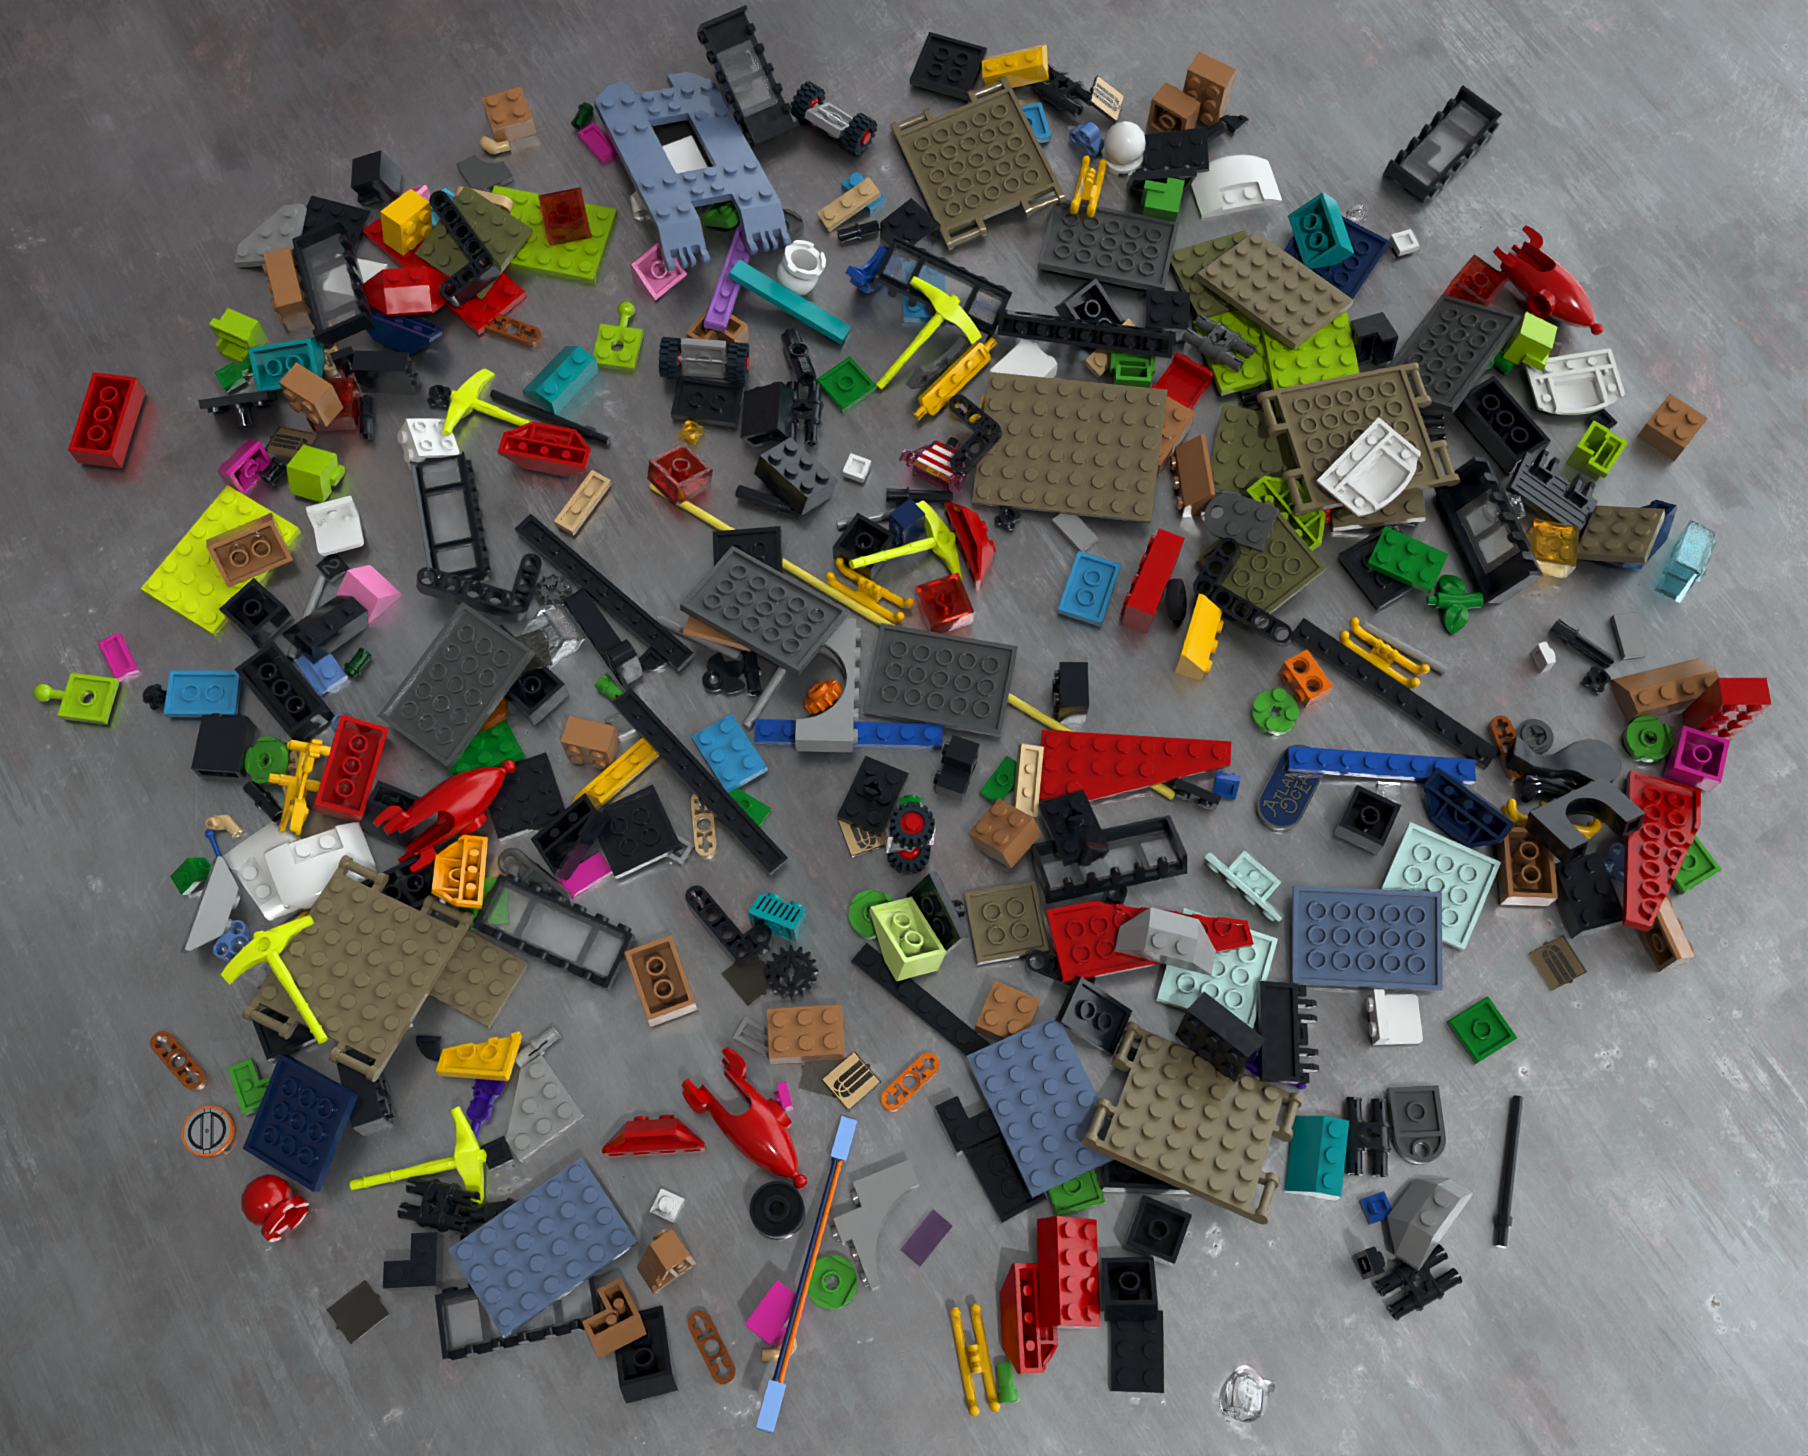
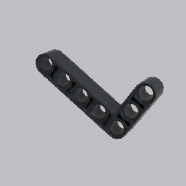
M439 190L433 192L429 203L471 260L445 280L440 287L441 295L452 306L457 307L463 305L496 280L501 274V266L456 204L444 191Z
M1226 537L1222 539L1193 583L1195 594L1197 596L1199 594L1206 596L1224 614L1280 647L1290 646L1294 641V633L1288 624L1222 586L1241 556V548L1234 538ZM1227 546H1235L1232 554L1224 553ZM1220 564L1223 566L1220 573H1212V568L1215 565ZM1203 584H1210L1208 592H1199ZM1223 595H1228L1229 602L1225 605H1220L1218 603L1219 598ZM1241 607L1249 608L1246 616H1238V610ZM1266 618L1269 620L1265 628L1257 627L1260 619ZM1281 630L1289 632L1288 637L1284 640L1277 639V634Z
M529 553L524 555L521 559L512 591L431 567H424L418 571L416 587L420 593L458 605L463 602L478 611L513 621H522L528 614L542 561L536 554ZM532 564L536 569L529 570L525 565ZM423 578H429L433 582L431 584H425L421 580ZM525 584L530 589L522 590L519 588V585ZM453 585L456 589L448 591L444 586ZM474 591L479 596L473 598L468 596L467 593ZM497 598L501 603L493 604L490 599ZM520 605L524 609L522 611H516L512 606Z
M584 588L563 600L573 618L622 687L643 676L638 655L627 639L624 641L620 640Z
M1127 887L1115 889L1121 893L1120 898H1114L1110 895L1109 891H1105L1101 902L1104 904L1123 905L1127 896ZM1037 950L1029 953L1024 967L1025 972L1029 976L1069 991L1072 982L1062 984L1061 978L1053 974V970L1059 968L1055 956ZM1039 960L1043 967L1034 969L1030 965V961ZM1096 977L1087 979V981L1094 985Z

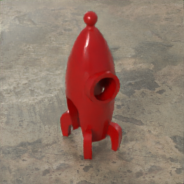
M1525 225L1522 231L1530 238V242L1524 241L1522 247L1517 243L1514 244L1511 249L1517 254L1516 256L1511 252L1505 253L1499 246L1494 249L1493 253L1502 261L1500 265L1502 271L1497 272L1489 265L1483 268L1484 271L1497 285H1505L1510 281L1527 299V306L1533 315L1541 319L1550 317L1553 320L1570 326L1589 327L1593 335L1602 334L1604 327L1600 323H1595L1591 302L1582 285L1566 268L1540 250L1544 244L1541 234Z
M506 760L500 768L484 767L458 773L429 790L406 811L399 806L388 807L377 816L373 824L377 828L388 822L383 827L387 835L396 830L403 833L438 812L437 821L405 847L408 852L398 859V862L401 864L415 856L421 855L420 859L409 867L412 874L419 872L434 862L436 857L434 847L457 834L467 835L472 833L487 821L485 811L497 796L503 784L504 775L506 773H513L516 765L512 760Z
M725 1047L721 1051L725 1056L722 1060V1063L725 1065L723 1067L725 1070L723 1075L750 1109L742 1115H731L703 1084L698 1089L689 1079L685 1080L681 1085L684 1090L682 1094L686 1102L695 1113L704 1114L709 1112L728 1140L752 1163L770 1173L792 1178L793 1185L797 1189L804 1188L808 1181L805 1175L798 1173L797 1154L788 1130L792 1126L790 1118L772 1098L766 1100L745 1080L747 1068L745 1061L733 1049Z

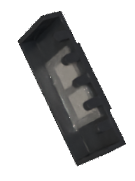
M744 5L700 24L697 30V37L701 45L704 44L709 63L713 64L716 69L715 76L718 83L722 84L726 91L724 96L727 103L731 104L735 111L733 112L734 119L738 125L740 124L744 137L751 149L796 130L800 124L798 121L794 122L790 115L791 106L789 103H785L781 95L783 91L780 83L776 84L772 75L774 68L771 63L767 64L763 55L765 48L762 43L758 44L754 35L756 28L753 23L749 24L745 15L747 6Z
M1473 457L1455 470V474H1458L1460 478L1458 484L1435 487L1434 490L1437 500L1445 511V518L1450 522L1454 530V537L1461 545L1463 556L1472 569V576L1481 588L1483 598L1487 603H1503L1536 582L1543 574L1530 549L1531 545L1488 459Z

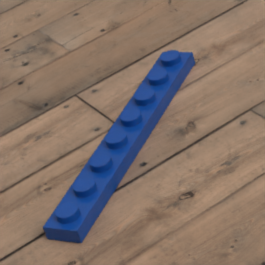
M755 719L754 744L795 745L796 720ZM854 723V729H858V743H853V747L942 749L943 726L920 723Z
M1289 746L1286 749L1288 772L1427 781L1435 769L1439 767L1464 784L1473 785L1476 782L1475 759Z

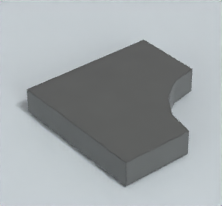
M473 155L456 163L457 168L471 189L491 192L494 185L503 186L514 181L513 175L504 161L487 163Z

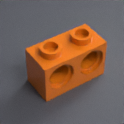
M1308 649L1284 661L1280 669L1283 681L1286 684L1289 683L1296 700L1300 703L1302 702L1305 708L1328 696L1333 688V685ZM1293 668H1300L1303 673H1297ZM1306 686H1312L1316 692L1309 691Z

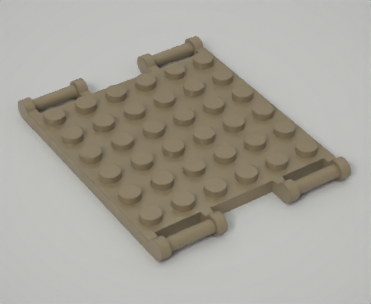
M1006 76L999 78L998 82L976 91H968L967 96L970 103L934 118L930 109L927 108L921 114L899 123L893 122L890 124L892 132L899 143L933 218L941 224L940 233L948 251L954 249V246L972 238L988 235L983 220L1021 205L1026 218L1033 216V213L1056 203L1062 204L1066 202L1065 194ZM1053 191L1056 194L1032 205L1028 203ZM974 224L977 225L972 230L952 238L950 237V234Z
M1418 363L1404 364L1261 392L1257 395L1258 403L1262 405L1269 426L1267 429L1269 436L1276 437L1282 433L1287 434L1298 469L1288 470L1282 474L1295 506L1293 508L1295 516L1299 517L1310 512L1344 506L1316 481L1378 417L1421 452L1420 458H1417V469L1401 494L1445 485L1454 486L1460 482L1459 475L1455 474L1447 452L1448 445L1446 440L1430 442L1418 407H1428L1432 404V400L1426 393L1419 374L1420 367ZM1407 374L1411 376L1418 397H1414ZM1271 400H1276L1283 422L1281 424H1277L1270 403ZM1434 452L1438 453V455H1439V457H1440V460H1441L1443 469H1444L1445 474H1446L1445 476H1442V473H1441V470H1440V467H1439V464H1438V461H1437V459H1436V456H1435V453H1434ZM1301 478L1309 503L1303 504L1296 479Z
M344 855L339 862L337 870L308 913V915H311L314 924L301 930L290 941L280 958L288 969L302 997L309 1004L308 1006L316 1020L322 1025L326 1036L338 1042V1045L329 1054V1061L335 1064L341 1063L366 1075V1079L375 1082L469 929L474 915L469 912L463 913L437 901V897L432 895L426 897L420 911L381 893L389 880V875L383 872L377 873L354 862L353 858ZM350 870L373 881L374 884L370 888L347 877L346 874ZM435 910L458 921L459 925L455 928L430 916V914ZM272 970L252 1002L243 1010L242 1018L248 1021L254 1020L278 1032L279 1036L288 1039L298 1024L309 1027ZM264 1006L289 1019L287 1022L282 1023L259 1012V1010ZM350 1048L375 1060V1063L370 1066L345 1053Z
M1127 1022L1124 1028L1125 1035L1119 1051L1112 1059V1065L1115 1068L1128 1073L1117 1106H1113L1109 1100L1104 1098L1097 1100L1095 1104L1096 1112L1088 1132L1082 1138V1144L1087 1148L1259 1224H1267L1270 1217L1269 1207L1274 1190L1279 1185L1280 1177L1275 1173H1265L1261 1170L1271 1136L1284 1142L1292 1140L1294 1133L1292 1127L1297 1110L1302 1105L1303 1097L1298 1093L1283 1091L1244 1073L1234 1082L1229 1077L1222 1075L1210 1062L1203 1060L1198 1053L1145 1031L1134 1022ZM1136 1039L1140 1041L1134 1060L1131 1062L1127 1056L1133 1040ZM1281 1103H1283L1288 1108L1283 1125L1278 1126L1275 1123ZM1108 1116L1112 1119L1104 1141L1098 1138V1133L1104 1117ZM1257 1183L1264 1185V1190L1259 1207L1254 1208L1251 1207Z

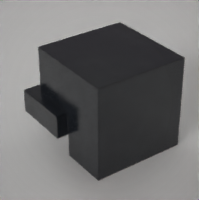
M382 150L353 159L351 188L358 194V203L364 206L380 201V197L385 202L400 197L401 169Z
M1380 312L1352 320L1350 328L1358 366L1370 363L1373 360L1377 365L1392 361L1398 341V334L1385 314Z

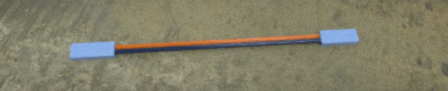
M841 1116L829 1158L832 1160L831 1168L772 1380L768 1381L755 1428L769 1434L774 1432L786 1387L783 1382L841 1166L843 1163H846L857 1120Z

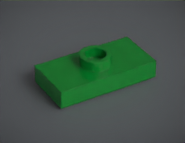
M1006 756L979 794L993 804L998 798L1004 801L1015 785L1017 762Z
M738 788L730 791V796L761 827L770 814L771 808Z

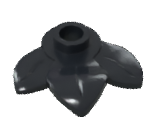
M720 652L713 655L707 662L708 671L702 677L704 688L711 692L721 690L727 694L741 691L745 687V683L739 679L743 672V661L733 660L725 662ZM717 679L718 682L716 684H711L710 680Z

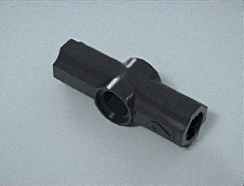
M794 328L787 329L781 334V342L788 357V367L794 372L798 383L802 384V386H809L816 380V373L808 355V346L803 343L799 332L795 331Z

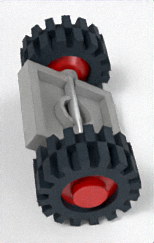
M806 81L800 86L801 89H798L796 96H793L794 101L791 102L792 110L790 114L806 124L811 122L813 126L822 128L833 138L843 137L842 146L856 155L863 154L864 150L868 149V145L872 143V138L876 135L874 134L877 131L876 121L863 113H858L852 117L829 102L824 104V89L810 81Z
M662 337L659 349L660 377L679 378L681 363H683L684 376L728 379V382L747 383L750 359L749 343L730 342L727 357L726 341L682 338L681 340V338Z
M911 801L907 803V806L903 803L899 806V809L896 808L893 815H891L890 826L885 831L884 846L886 854H888V862H891L893 869L897 868V872L905 871V875H909V872L916 874L917 870L922 871L924 866H927L931 845L934 844L936 826L933 813L931 811L928 812V807L925 805L923 808L920 807L921 803L916 802V805H912Z

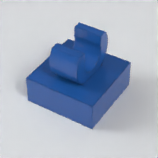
M1216 772L1212 793L1222 796V798L1235 800L1240 784V776L1235 773Z
M1384 1191L1359 1200L1369 1225L1387 1219L1392 1210Z

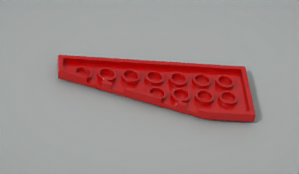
M376 219L362 230L363 235L400 268L428 266L436 270L415 255L423 241L413 250H410L405 255H401L384 243L381 219ZM502 272L482 300L473 296L461 306L455 307L449 302L444 306L476 334L480 335L485 331L486 325L491 326L496 322L495 318L499 314L504 316L526 298L527 295L524 289Z
M1042 730L1041 747H1044L1039 801H1050L1084 790L1088 801L1093 802V800L1113 797L1124 792H1132L1164 784L1177 778L1183 779L1187 778V776L1230 767L1232 741Z
M1630 770L1627 774L1626 796L1643 810L1645 815L1640 830L1625 836L1623 926L1648 932L1701 826V788Z
M1091 901L1046 910L1045 914L1062 984L1073 982L1075 976L1090 979L1162 964L1114 951L1119 927L1148 908H1135L1122 904L1112 905ZM1169 911L1199 919L1216 953L1251 947L1254 944L1247 920L1224 917L1213 918L1200 914L1190 915Z

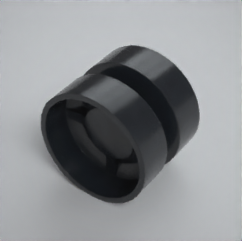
M771 1181L758 1188L752 1196L749 1207L750 1217L760 1235L771 1241L782 1242L793 1238L800 1232L805 1222L806 1210L802 1196L794 1186L783 1181Z

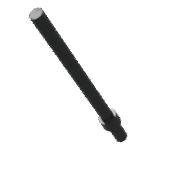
M494 389L490 393V397L561 427L576 429L587 440H596L605 445H609L611 437L597 432L596 428L591 426H582Z
M1517 1095L1513 1096L1501 1208L1496 1220V1226H1498L1496 1246L1500 1248H1507L1509 1228H1512L1513 1222L1511 1206L1523 1107V1097Z

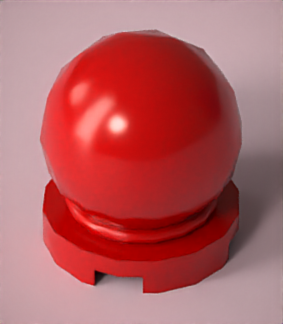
M266 1174L257 1177L246 1185L241 1195V1210L245 1217L254 1225L262 1226L261 1234L268 1242L273 1243L280 1240V1233L284 1232L288 1227L293 1230L308 1213L305 1207L309 1203L302 1196L294 1197L293 1189L288 1181L276 1175Z

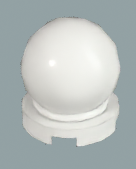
M1124 121L1111 126L1105 136L1102 159L1107 161L1106 170L1117 176L1119 173H1129V176L1142 166L1146 140L1144 132L1137 124Z
M795 240L791 245L786 246L783 252L782 261L777 266L776 279L778 283L796 294L805 296L817 285L818 277L824 271L826 258L823 252L820 254L818 250L813 248V243Z

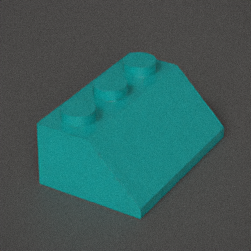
M1322 192L1288 215L1303 264L1309 269L1337 265L1354 254L1337 201Z
M315 337L248 348L257 391L282 389L279 381L296 362L322 378L325 354L322 342H318Z
M565 346L522 392L547 411L558 415L599 372L596 358L580 346Z
M1296 1115L1292 1127L1294 1133L1289 1144L1284 1192L1336 1201L1341 1197L1349 1120L1328 1116Z

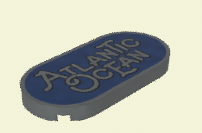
M1293 745L1296 747H1309L1306 745ZM1285 749L1280 754L1256 801V812L1261 822L1266 827L1276 831L1295 827L1303 817L1324 774L1288 772L1287 750Z

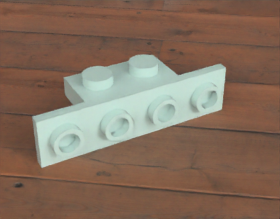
M1243 851L1229 868L1212 853H1208L1204 857L1208 860L1207 865L1216 873L1221 871L1227 877L1225 881L1235 889L1239 887L1245 892L1244 897L1251 904L1255 905L1258 903L1264 909L1262 913L1271 921L1276 919L1280 922L1285 917L1266 901L1282 882L1246 851Z

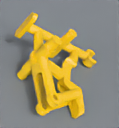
M312 738L310 743L297 740L288 741L286 744L288 749L300 751L295 776L269 773L268 782L287 787L279 825V832L281 833L285 832L290 820V830L295 832V835L300 836L302 826L309 813V809L306 807L307 791L316 792L320 785L318 780L309 779L307 775L312 771L315 758H319L320 755L329 756L330 747L323 746L322 740Z

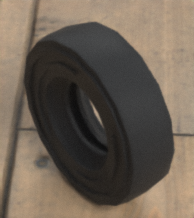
M1179 578L1170 579L1166 588L1167 609L1172 620H1182L1186 616V590L1183 580Z

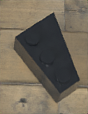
M584 793L534 835L531 841L553 875L567 881L610 819V816L599 799Z

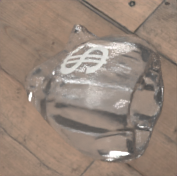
M1241 1365L1229 1376L1219 1392L1218 1403L1221 1413L1227 1418L1244 1423L1254 1422L1264 1415L1267 1409L1266 1398L1270 1396V1393L1274 1392L1275 1382L1263 1378L1251 1365Z

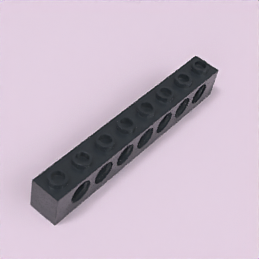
M1004 309L999 313L997 335L1172 358L1177 332Z

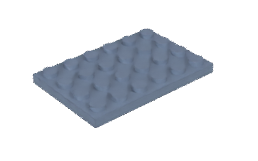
M1293 886L1291 983L1300 985L1442 991V892Z
M1057 1015L966 1056L1031 1198L1114 1160L1082 1144V1138L1089 1130L1096 1112L1095 1104L1099 1098L1063 1025L1055 1021ZM1107 1116L1104 1117L1098 1133V1138L1104 1141L1110 1125Z
M580 1157L448 1250L498 1331L505 1339L637 1245L638 1242L583 1158Z

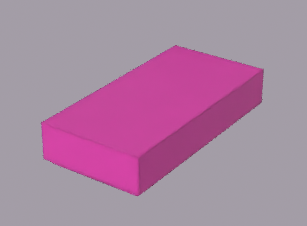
M594 122L577 132L578 138L601 164L618 155L613 143Z
M120 632L97 642L114 678H117L119 682L140 672Z
M599 851L580 863L567 881L561 878L559 880L572 893L571 898L573 899L613 872Z

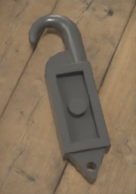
M508 848L500 854L498 866L502 873H507L504 866L505 859L512 856L521 863L517 872V877L521 879V884L529 886L530 883L543 888V894L550 897L552 893L566 899L564 903L573 907L572 893L521 850Z

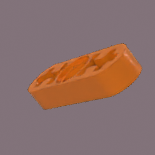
M924 1053L918 1057L883 1091L881 1095L882 1107L888 1112L898 1111L938 1072V1058L932 1053ZM923 1060L927 1062L932 1060L933 1070L926 1069L922 1073V1076L925 1077L922 1080L920 1075L913 1069L917 1068L919 1072L924 1066ZM906 1076H914L917 1079V1086L913 1089H907L903 1085V1079ZM899 1085L900 1090L907 1094V1096L903 1097L901 1093L896 1099L897 1105L893 1103L887 1105L888 1098L886 1096L888 1094L894 1096L898 1092L895 1086Z

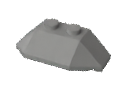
M217 856L213 859L180 953L186 954L223 935V932L227 933L232 923L229 915L231 909L235 910L237 908L240 896L237 895L239 887L223 857Z
M1153 907L1148 908L1119 927L1114 950L1115 952L1209 976L1212 975L1216 950L1199 919Z
M1451 1178L1414 1179L1387 1216L1395 1256L1419 1271L1470 1200L1473 1191Z

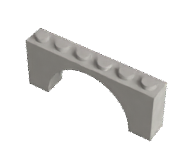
M846 618L819 650V653L829 657L840 667L846 679V687L838 702L826 712L810 718L796 719V751L853 752V743H858V729H854V723H858L859 708H854V702H859V688H855V681H860V668L855 667V663L860 661V647H856V641H861V628L856 627V618Z

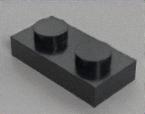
M349 346L330 353L343 383L356 381L351 370L354 357L352 347Z
M1179 778L1176 779L1172 789L1176 792L1175 795L1183 800L1193 799L1198 802L1197 805L1207 810H1211V808L1216 809L1222 797Z
M1375 1246L1354 1254L1363 1280L1385 1272L1383 1268L1385 1267L1384 1257L1380 1251L1377 1252Z

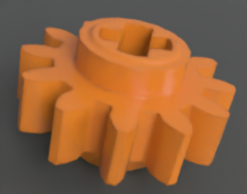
M831 678L826 683L824 681L818 682L809 690L808 698L803 701L804 707L810 714L814 713L815 715L820 710L822 712L829 710L838 701V695L843 692L842 686L836 679L832 680Z

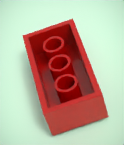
M92 373L68 451L78 463L122 469L146 392L136 377Z
M1160 528L1156 536L1151 535L1146 553L1142 556L1138 572L1135 573L1129 593L1127 592L1120 613V615L1124 616L1122 625L1146 634L1148 633L1166 590L1167 583L1179 558L1184 537Z
M1718 678L1682 712L1684 726L1728 740L1734 739L1739 732L1743 731L1746 726L1772 705L1767 678Z
M341 714L312 811L360 823L389 728Z
M1064 1216L1037 1219L1040 1327L1066 1329L1101 1327L1097 1220Z

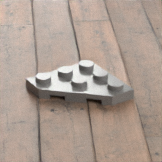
M303 204L283 205L237 245L234 264L238 268L262 266V263H265L263 253L287 247L292 252L294 248L292 239L302 235L307 208Z
M542 1054L520 1069L506 1135L507 1143L521 1162L584 1117V1114Z

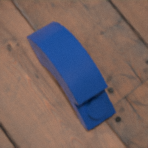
M879 246L873 257L863 266L849 265L845 273L851 277L850 282L865 293H872L883 286L878 283L875 290L871 289L874 278L889 247ZM893 252L884 273L892 277L904 258Z

